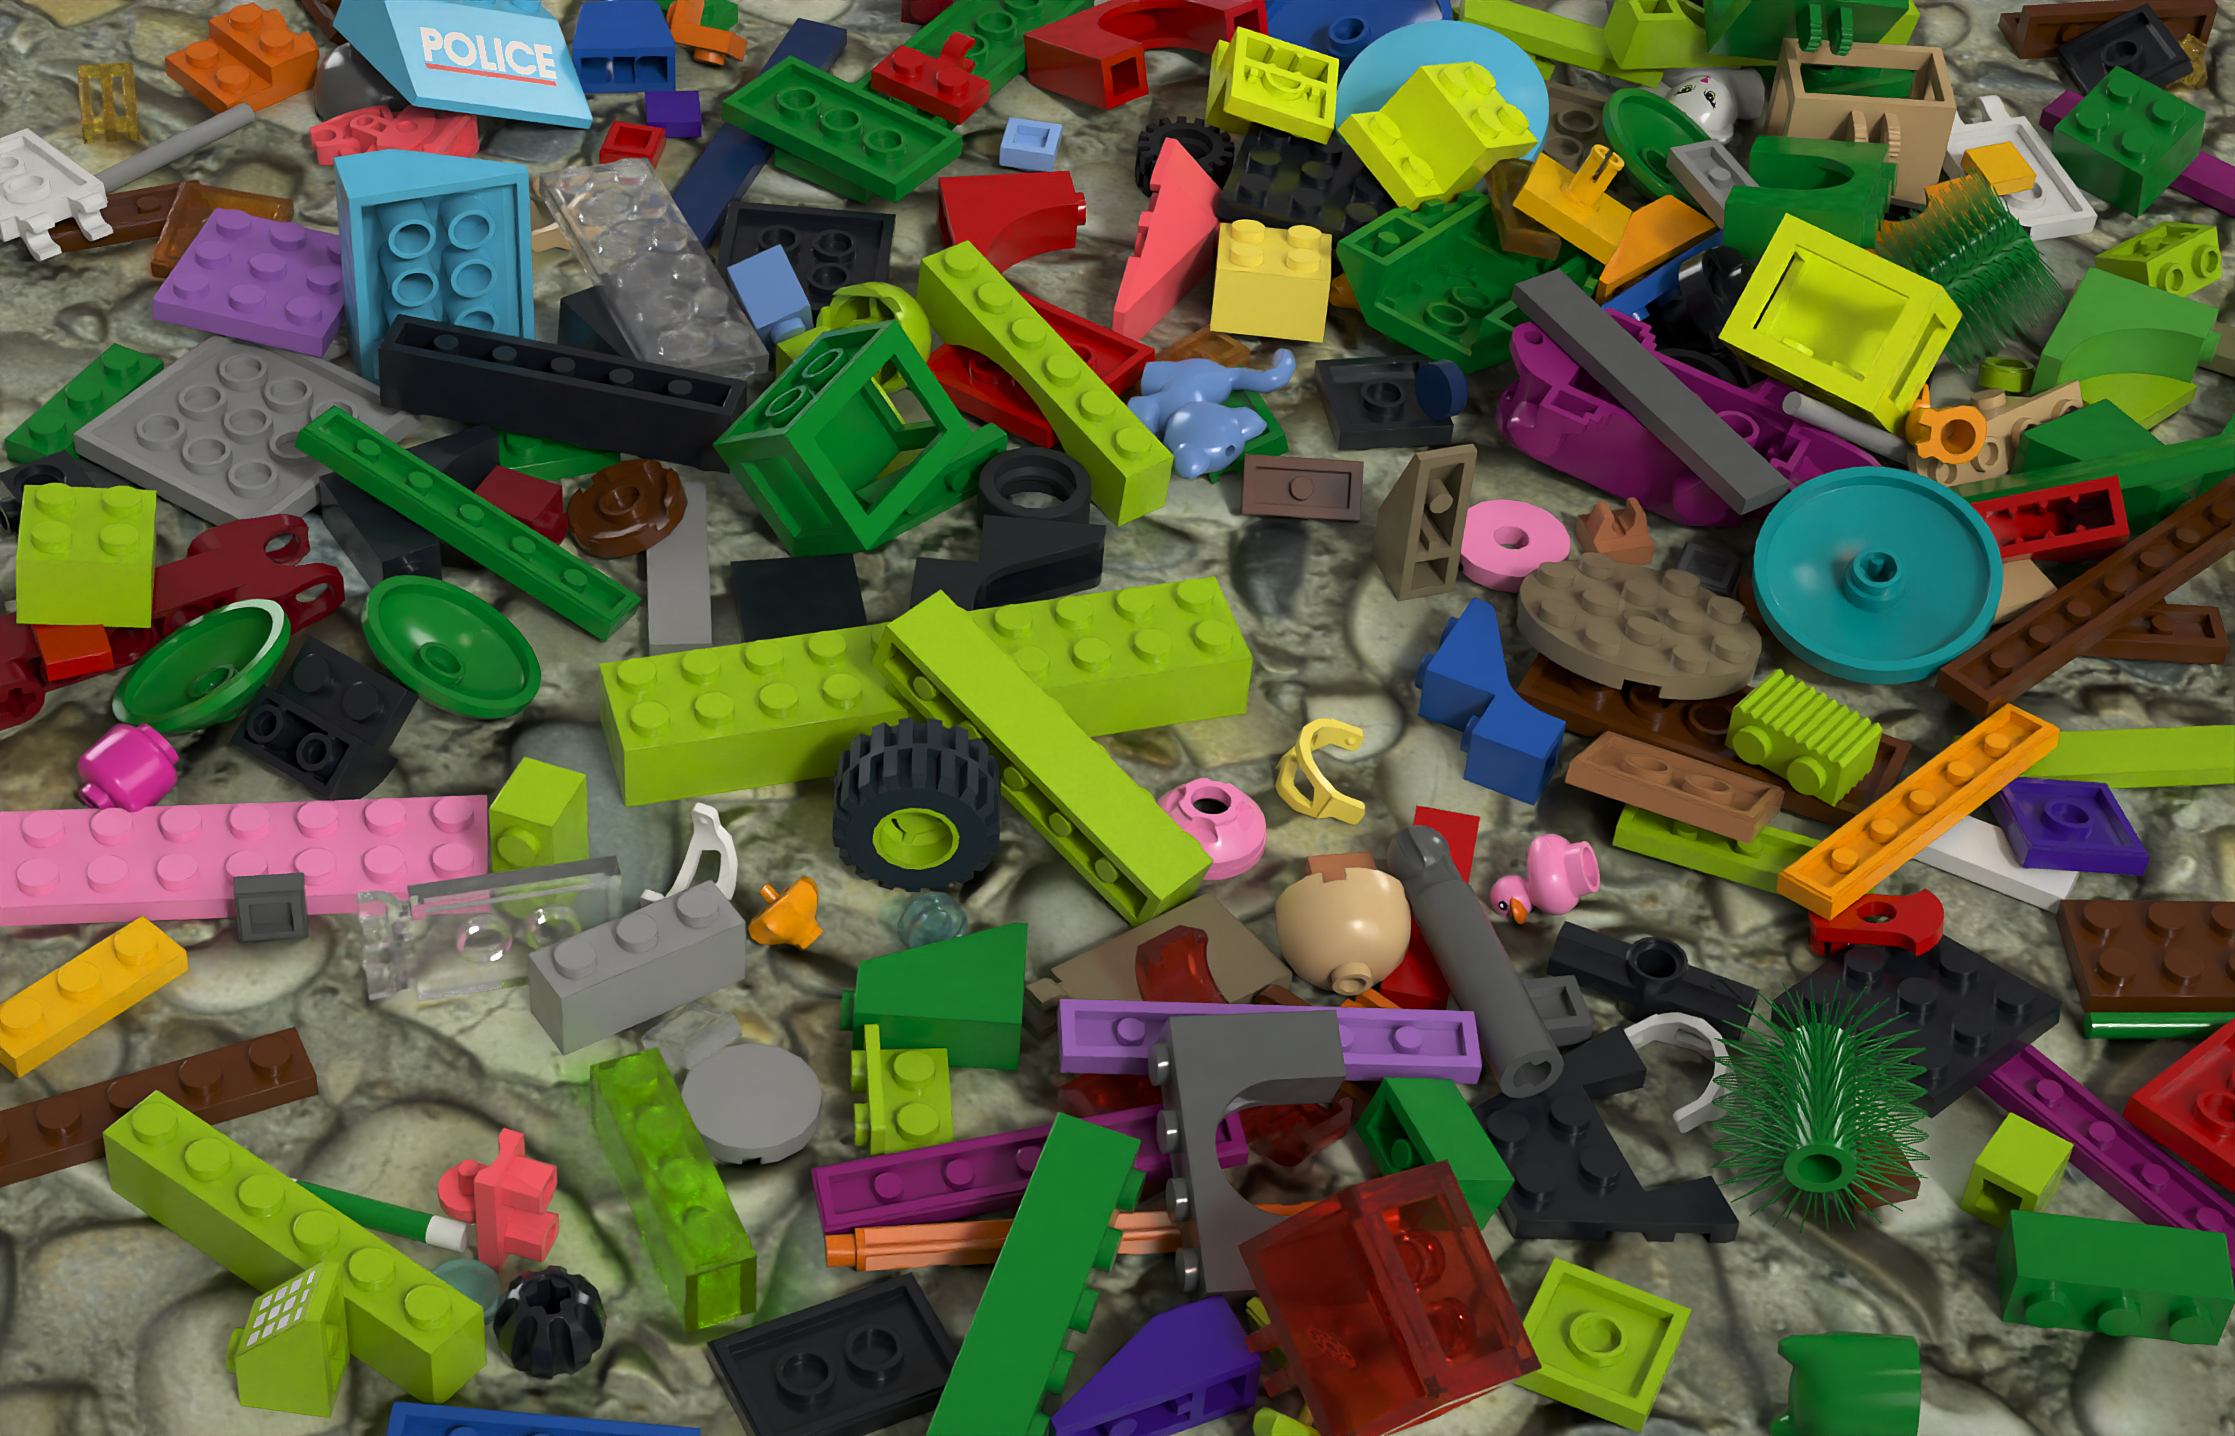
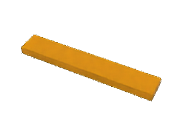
M2006 703L1778 874L1776 892L1831 921L2058 746L2060 728L2010 703Z

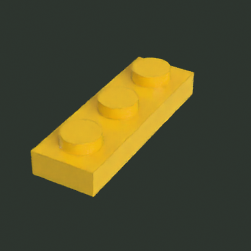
M142 915L0 1004V1063L17 1078L24 1076L188 971L187 951Z

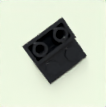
M309 635L278 689L275 691L266 685L261 687L230 742L333 801L361 799L378 787L396 765L398 759L387 754L419 696Z

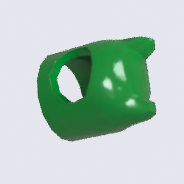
M1834 1331L1822 1334L1790 1335L1778 1341V1354L1792 1364L1793 1368L1788 1388V1409L1785 1413L1770 1421L1768 1430L1770 1435L1917 1436L1921 1404V1368L1918 1344L1914 1336Z

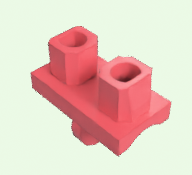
M503 1128L498 1136L499 1155L490 1166L478 1163L475 1160H464L459 1165L446 1171L440 1178L437 1188L440 1207L448 1216L469 1224L476 1223L479 1267L500 1273L510 1253L539 1262L545 1261L559 1233V1214L546 1210L555 1193L557 1166L525 1157L524 1133Z

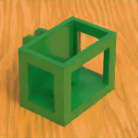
M1703 0L1707 53L1778 61L1783 38L1799 39L1798 43L1801 51L1815 53L1817 48L1820 47V42L1828 40L1832 54L1846 56L1849 50L1851 51L1852 42L1877 44L1909 10V1ZM1801 63V64H1810V65H1819V66H1828V67H1837V68H1846V69H1854V68L1856 67V66H1842V65H1826V64Z
M892 319L822 332L714 442L713 447L792 557L825 556L867 551L974 436V433L898 321ZM889 359H891L932 420L902 424L871 380ZM924 448L865 512L855 498L854 492L872 483L901 451Z

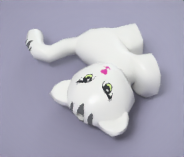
M1741 66L1663 68L1664 74L1661 81L1671 88L1664 99L1686 113L1711 139H1717L1723 146L1733 139V124L1736 118L1748 121L1761 115L1765 88L1760 74L1753 68L1741 69ZM1604 75L1613 86L1624 88L1642 86Z

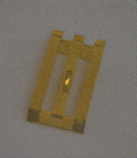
M122 62L77 66L84 144L95 143L94 134L102 133L106 135V142H118L117 132H128L129 141L140 140L133 63ZM112 77H123L126 116L115 117ZM90 78H101L104 118L93 119Z

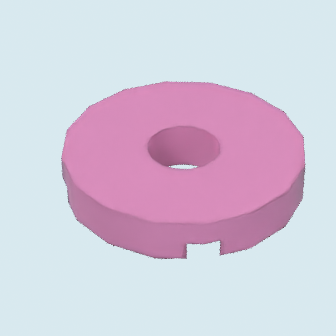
M1505 499L1480 502L1468 508L1459 559V562L1463 565L1462 573L1473 582L1492 590L1519 593L1523 580L1529 573L1539 568L1541 563L1568 561L1570 536L1563 523L1552 514L1527 502ZM1509 544L1514 545L1520 549H1507L1500 545Z

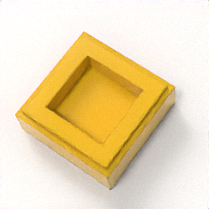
M2011 141L1967 149L1964 151L1960 163L1968 175L1977 171L1987 186L1985 178L1995 196L1997 195L1993 186L1998 196L2030 190L2033 188L2037 174Z

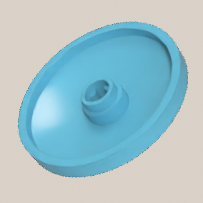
M1434 20L1419 22L1401 27L1378 38L1367 46L1350 64L1337 90L1335 110L1336 138L1343 144L1349 145L1337 130L1351 114L1379 111L1420 66L1473 61L1491 73L1496 81L1495 89L1508 104L1517 107L1526 116L1529 122L1528 129L1539 141L1525 157L1499 160L1472 188L1483 194H1489L1491 185L1494 183L1526 176L1532 163L1539 153L1543 151L1549 127L1547 88L1540 71L1532 59L1517 44L1502 34L1487 27L1462 21Z

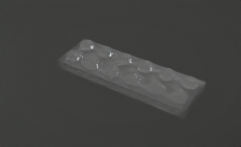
M623 158L613 163L586 167L569 166L559 171L540 173L539 193L592 284L596 287L637 360L734 379L768 373V351L648 158Z

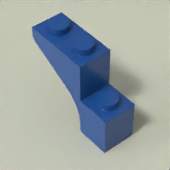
M1473 597L1459 619L1451 617L1443 630L1437 653L1432 654L1428 652L1419 666L1415 679V687L1422 690L1418 716L1464 732L1460 744V750L1468 753L1464 780L1534 806L1557 769L1566 721L1534 708L1514 691L1507 677L1496 611L1491 604Z

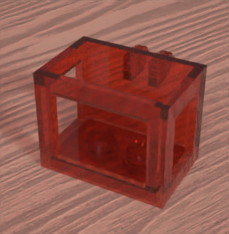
M1448 1159L1348 1186L1238 1245V1249L1271 1321L1270 1324L1244 1338L1250 1354L1257 1352L1265 1353L1282 1346L1290 1366L1272 1373L1271 1377L1265 1380L1263 1384L1270 1398L1300 1387L1321 1436H1395L1430 1423L1542 1369Z

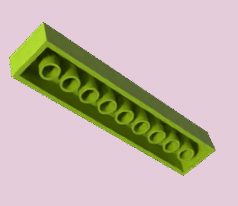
M1215 576L967 611L973 617L976 625L1002 651L1012 655L1020 668L1048 696L1056 699L1062 705L1066 714L1089 737L1246 714L1253 657ZM890 622L599 663L600 721L625 808L835 776V770L838 769V759L843 750H851V741L860 733L871 736L873 726L884 722L890 727L899 725V719L913 718L914 723H927V719L871 664L884 629Z

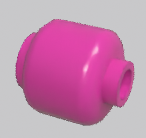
M141 723L137 727L129 724H117L79 759L77 771L84 786L78 791V794L90 809L122 808L128 812H137L144 807L156 806L178 782V775L174 765L178 762L179 757L169 742L151 726L145 723Z

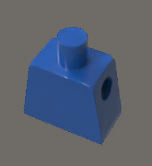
M653 0L587 1L581 5L572 43L573 64L584 94L676 91L675 42L658 2Z

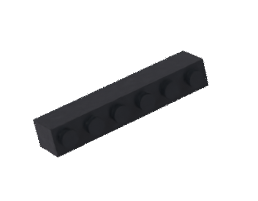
M402 314L397 315L378 347L380 405L383 407L404 410L415 415H429L460 421L471 426L488 423L492 428L521 433L529 437H542L578 444L589 449L598 448L634 455L641 459L665 461L695 467L702 471H716L726 474L731 472L713 447V444L746 411L747 381Z

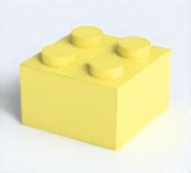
M1248 219L1237 220L1232 224L1220 222L1210 331L1323 343L1331 283L1332 234L1321 233L1320 230L1305 225L1293 226L1287 230L1268 228L1258 221Z

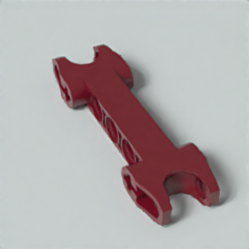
M275 514L240 519L210 528L192 540L187 549V558L155 568L151 628L104 626L112 650L114 669L48 682L31 625L16 623V612L0 616V731L31 720L40 712L44 705L45 693L136 664L150 649L180 627L210 611L235 602L250 599H267L278 603L290 620V636L305 627L327 617L345 601L343 576L336 566L324 563L297 565L311 551L308 539L309 527L302 517L290 514ZM281 533H293L291 541L285 547L266 552L269 541ZM327 583V588L319 598L310 602L296 600V595L318 584Z

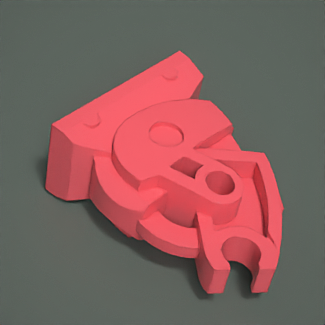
M388 104L366 107L344 113L309 128L311 147L313 151H316L319 165L334 164L333 157L386 149H401L473 158L479 151L477 114L448 110L441 114H436L432 108L408 105L400 112H391Z

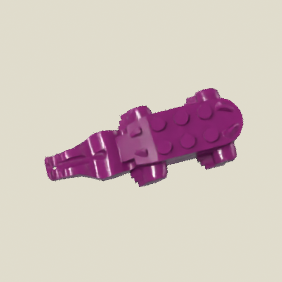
M1610 307L1606 308L1605 311L1790 482L1785 496L1806 481L1835 470L1864 466L1882 467L1872 455L1855 445L1783 411L1784 398L1790 392L1796 391L1807 397H1810L1809 394L1772 378H1766L1745 389H1741L1655 351L1657 344L1654 343L1656 336L1650 333L1651 325ZM1534 321L1519 324L1514 328L1509 349L1521 378L1502 391L1495 419L1501 435L1516 449L1529 457L1551 466L1559 472L1570 474L1599 487L1613 496L1626 500L1635 497L1641 507L1657 513L1664 519L1675 521L1681 525L1740 528L1745 518L1766 520L1769 513L1780 501L1777 500L1740 516Z

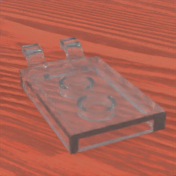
M616 855L408 885V900L405 901L384 891L356 893L359 922H362L363 941H360L363 969L368 970L366 971L369 1000L385 998L396 994L400 990L416 988L418 1002L529 985L528 954L622 916L621 872Z

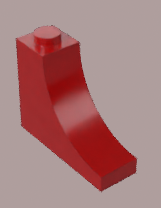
M1069 171L938 177L936 223L943 250L969 240L993 267L1002 274L1011 266L1035 255L1075 248L1077 226H1084L1086 223V202L1083 192H1075Z
M2118 475L1969 503L1989 526L1997 542L2002 563L2030 559L2031 561H2058L2063 563V565L2105 558L2125 546L2130 535Z

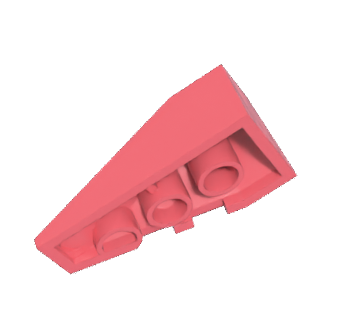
M1165 138L1150 181V190L1156 192H1153L1148 211L1142 210L1134 256H1129L1113 311L1112 331L1137 342L1211 272L1217 255L1220 222L1233 223V221L1216 217L1222 190L1179 141L1172 138Z

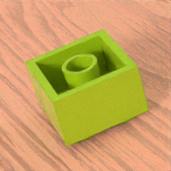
M63 483L24 485L16 552V623L48 625L103 624L105 627L151 628L156 559L157 490H139L130 486H114L111 488L70 487Z

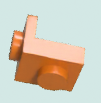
M677 0V2L673 1L671 3L666 23L675 45L685 50L694 51L693 59L702 63L723 67L725 58L743 62L747 45L745 39L733 32L700 26L705 0Z

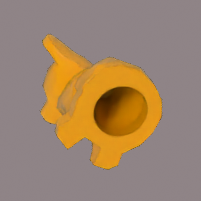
M1925 383L1896 436L1907 440L1910 445L1915 447V454L1924 459L1934 457L1943 463L1961 464L1969 462L1978 455L1984 445L1988 428L1985 417L1974 406H1947L1939 410L1938 408H1931L1929 387Z

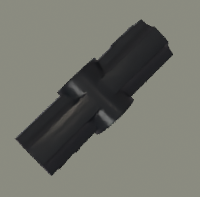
M1567 921L1564 922L1557 935L1546 975L1552 977L1575 975L1580 987L1616 999L1620 1012L1635 1024L1656 1013L1660 1015L1663 1013L1680 1012L1704 1019L1721 1034L1722 1038L1734 1041H1742L1745 1032L1722 1020L1748 1028L1752 1014L1740 1008L1737 1004L1753 1012L1758 998L1757 992H1759L1757 988L1689 965L1685 951L1678 944L1668 939L1645 937L1630 944Z

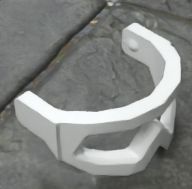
M696 803L691 811L694 834L673 887L666 896L645 889L639 898L641 908L688 889L695 875L702 850L720 851V872L718 882L715 885L728 901L732 899L736 887L738 859L732 836L720 825L719 814L715 808L702 803Z
M1680 1012L1663 1013L1660 1015L1656 1013L1624 1029L1635 1050L1657 1040L1694 1050L1715 1063L1714 1076L1705 1092L1698 1100L1675 1111L1673 1114L1674 1122L1681 1133H1686L1706 1121L1719 1120L1718 1118L1727 1113L1721 1107L1713 1105L1712 1100L1733 1091L1713 1083L1712 1080L1719 1075L1734 1072V1070L1713 1060V1057L1729 1055L1724 1043L1714 1039H1722L1721 1034L1704 1019ZM1678 1029L1686 1030V1031H1688V1032H1691V1033L1696 1034V1035L1699 1036L1701 1039L1696 1038V1037H1694V1036H1692V1035H1689V1034L1677 1032V1030H1678ZM1718 1079V1080H1735V1081H1737V1079ZM1724 1082V1083L1737 1084V1082ZM1714 1101V1102H1735V1101Z

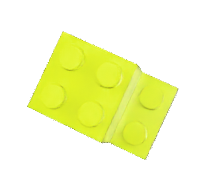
M1238 26L1231 42L1219 39L1212 54L1205 124L1220 128L1228 133L1246 136L1251 122H1257L1288 132L1295 137L1306 138L1326 145L1334 130L1339 59Z
M1473 61L1420 66L1379 111L1351 114L1337 129L1399 207L1406 206L1412 211L1420 210L1423 201L1435 198L1443 200L1445 205L1457 202L1459 193L1472 189L1499 160L1525 157L1539 142L1528 129L1529 122L1526 116L1517 107L1508 104L1495 89L1496 81L1491 73Z

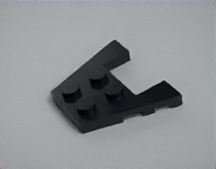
M1621 1025L1611 1027L1562 1056L1564 1061L1563 1072L1557 1081L1546 1090L1525 1098H1513L1501 1092L1472 1109L1473 1114L1515 1179V1182L1497 1208L1514 1239L1604 1241L1606 1231L1642 1232L1648 1242H1674L1676 1233L1708 1234L1709 1243L1735 1241L1740 1222L1712 1176L1644 1191L1591 1101L1593 1099L1643 1088L1647 1068Z

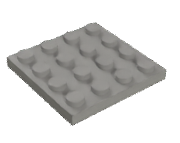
M215 333L73 433L77 454L147 490H157V495L220 526L240 519L275 514H290L301 517L321 502L319 476L334 471L294 446L300 429L333 405L396 444L421 425V415L381 406L380 386L321 357Z

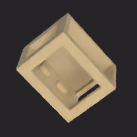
M1783 38L1762 135L1890 144L1888 162L1898 163L1895 196H1891V198L1920 204L1923 202L1924 205H1927L1924 187L1938 184L1957 110L1942 48L1852 42L1851 51L1849 50L1846 56L1832 54L1828 40H1822L1820 47L1813 53L1801 51L1798 43L1799 39ZM1801 63L1906 69L1914 70L1908 99L1805 93L1800 67Z

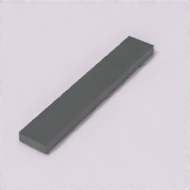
M1560 269L1515 284L1511 301L1740 516L1780 500L1785 496L1790 482Z

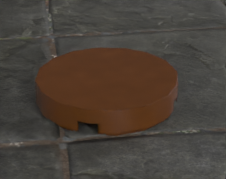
M635 459L616 463L597 472V474L591 477L594 484L587 488L584 493H582L579 487L572 495L566 510L568 529L575 543L584 552L601 558L627 557L649 549L669 536L683 519L688 501L684 486L675 470L671 467L669 469L662 468L660 462L656 460Z

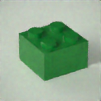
M2116 65L2054 127L2051 152L2075 185L2138 218L2199 156L2206 112Z

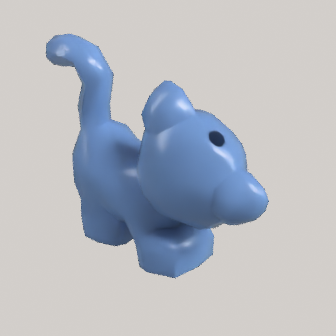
M1279 349L1274 353L1272 368L1264 371L1246 367L1226 368L1209 359L1190 358L1179 362H1147L1141 380L1142 396L1131 397L1128 402V408L1174 455L1172 468L1176 475L1181 478L1192 479L1202 473L1218 472L1228 467L1242 454L1247 440L1262 434L1267 426V423L1255 411L1246 406L1230 408L1221 404L1227 401L1232 390H1246L1268 394L1286 386L1296 369L1295 358L1290 350Z

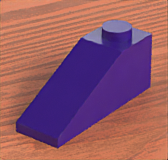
M1222 1294L1195 1303H1179L1165 1313L1154 1316L1050 1418L1048 1436H1170L1255 1406L1262 1359Z

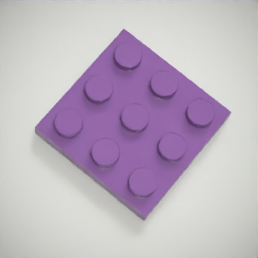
M216 208L153 297L152 319L322 358L346 321L340 236L304 228L302 225L294 222L282 223L251 216L241 210Z

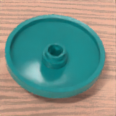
M1874 466L1851 467L1825 473L1806 481L1784 496L1772 509L1763 523L1756 541L1752 566V586L1758 609L1771 632L1788 650L1807 664L1830 675L1854 682L1885 685L1901 684L1922 680L1938 674L1940 668L1984 639L1995 619L2003 586V564L1997 542L1989 526L1966 500L1951 489L1930 478L1901 469Z

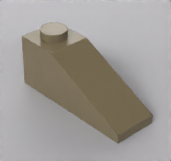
M1473 443L1415 453L1378 510L1372 557L1398 601L1454 592L1478 452Z

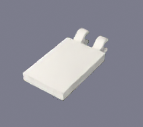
M1997 95L1976 97L1975 103L1980 108L1982 117L1970 118L1966 125L1960 119L1956 110L1942 168L1951 180L1960 178L1962 175L1968 176L1967 172L1960 165L1965 150L2011 141L2037 174L2032 189L2000 195L1999 198L2006 211L2008 210L2005 201L2007 202L2010 213L2017 221L2019 218L2021 225L2031 227L2030 236L2032 237L2030 239L2038 241L2093 231L2098 215L2025 116L2011 118L2006 112L2002 100Z
M28 128L0 138V239L6 242L21 236L32 256L37 261H42L62 253L60 246L51 239L48 229L55 227L54 223L73 217L81 232L89 241H94L113 233L112 227L104 221L99 211L107 207L106 203H108L102 181Z

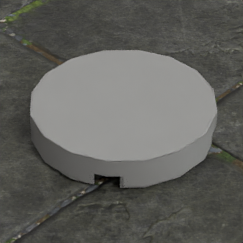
M757 1043L727 1046L703 1057L686 1075L680 1095L682 1120L687 1135L700 1150L724 1162L742 1164V1157L750 1159L761 1157L760 1164L778 1162L802 1150L817 1133L823 1099L817 1074L801 1057L777 1046Z

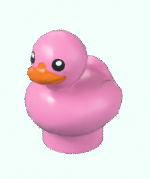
M1544 834L1535 837L1526 852L1528 880L1519 875H1506L1500 878L1491 889L1490 904L1498 915L1507 919H1514L1518 924L1525 923L1528 914L1534 906L1548 915L1561 916L1571 911L1582 895L1596 893L1599 890V867L1591 845L1587 841L1571 844L1567 839L1556 834Z

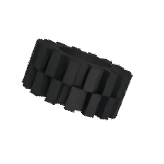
M1177 116V122L1172 123L1167 117L1159 120V126L1153 122L1148 124L1146 132H1140L1137 143L1135 182L1137 187H1143L1142 193L1147 197L1152 196L1153 192H1156L1150 190L1153 170L1165 138H1172L1179 141L1223 191L1233 167L1235 145L1234 142H1231V136L1227 131L1220 133V128L1211 125L1204 127L1205 120L1195 118L1194 123H1186V116Z

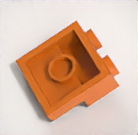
M252 2L247 5L236 6L229 12L208 20L209 39L194 42L185 49L165 56L166 74L216 114H220L242 102L249 104L253 112H256L313 88L318 72L317 62L320 54L314 38L309 33L302 32L296 35L288 29L284 17L277 9L272 8L264 11Z

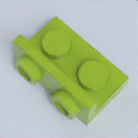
M2163 221L2095 256L2097 269L2181 297H2186L2222 276V257L2219 250L2217 227L2211 225Z
M864 1024L863 1050L850 1051L851 1093H864L865 1103H854L853 1106L854 1146H868V1158L955 1142L947 1048L880 1050L879 1024Z

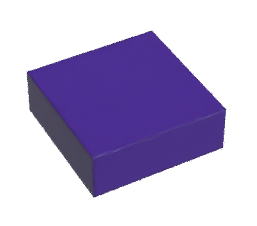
M699 91L645 92L647 126L666 129V138L702 137Z

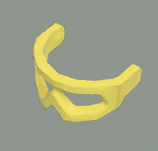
M1319 718L1304 726L1299 732L1296 745L1282 756L1275 769L1280 770L1275 783L1279 796L1293 810L1315 819L1334 817L1352 825L1358 824L1365 815V804L1335 790L1321 774L1311 752L1329 744L1349 751H1356L1364 741V731L1333 718ZM1298 764L1314 787L1313 801L1308 800L1294 786Z

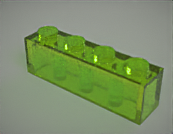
M655 1047L590 1065L591 1123L686 1333L755 1313L757 1304V1254L659 1048Z

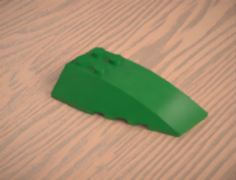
M1525 176L1494 183L1491 185L1489 194H1483L1475 189L1462 191L1459 193L1457 202L1446 205L1440 198L1423 201L1420 211L1414 213L1406 206L1392 209L1341 239L1336 248L1337 256L1367 325L1384 333L1385 337L1397 346L1412 348L1433 359V361L1440 359L1453 361L1461 369L1464 376L1513 359L1509 343L1514 328L1519 324L1533 321L1511 301L1516 283L1560 269L1591 298L1606 265L1512 205Z

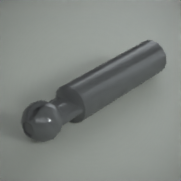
M1413 825L1401 830L1391 840L1386 852L1388 870L1391 876L1400 880L1403 885L1405 894L1412 906V917L1460 1011H1474L1479 1048L1502 1093L1513 1098H1525L1546 1090L1562 1074L1564 1061L1471 885L1463 881L1451 858L1447 840L1440 832L1429 826Z

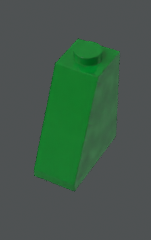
M2106 398L2022 432L2010 475L2164 446L2165 444ZM2204 475L2121 490L2129 531L2141 535L2196 499Z
M1014 922L860 961L856 990L843 989L841 1001L840 1031H853L852 1051L863 1050L864 1024H879L880 1050L947 1048L948 1066L1018 1071L1028 923Z

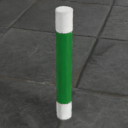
M290 1178L364 1228L461 1253L465 1251L471 1235L470 1224Z

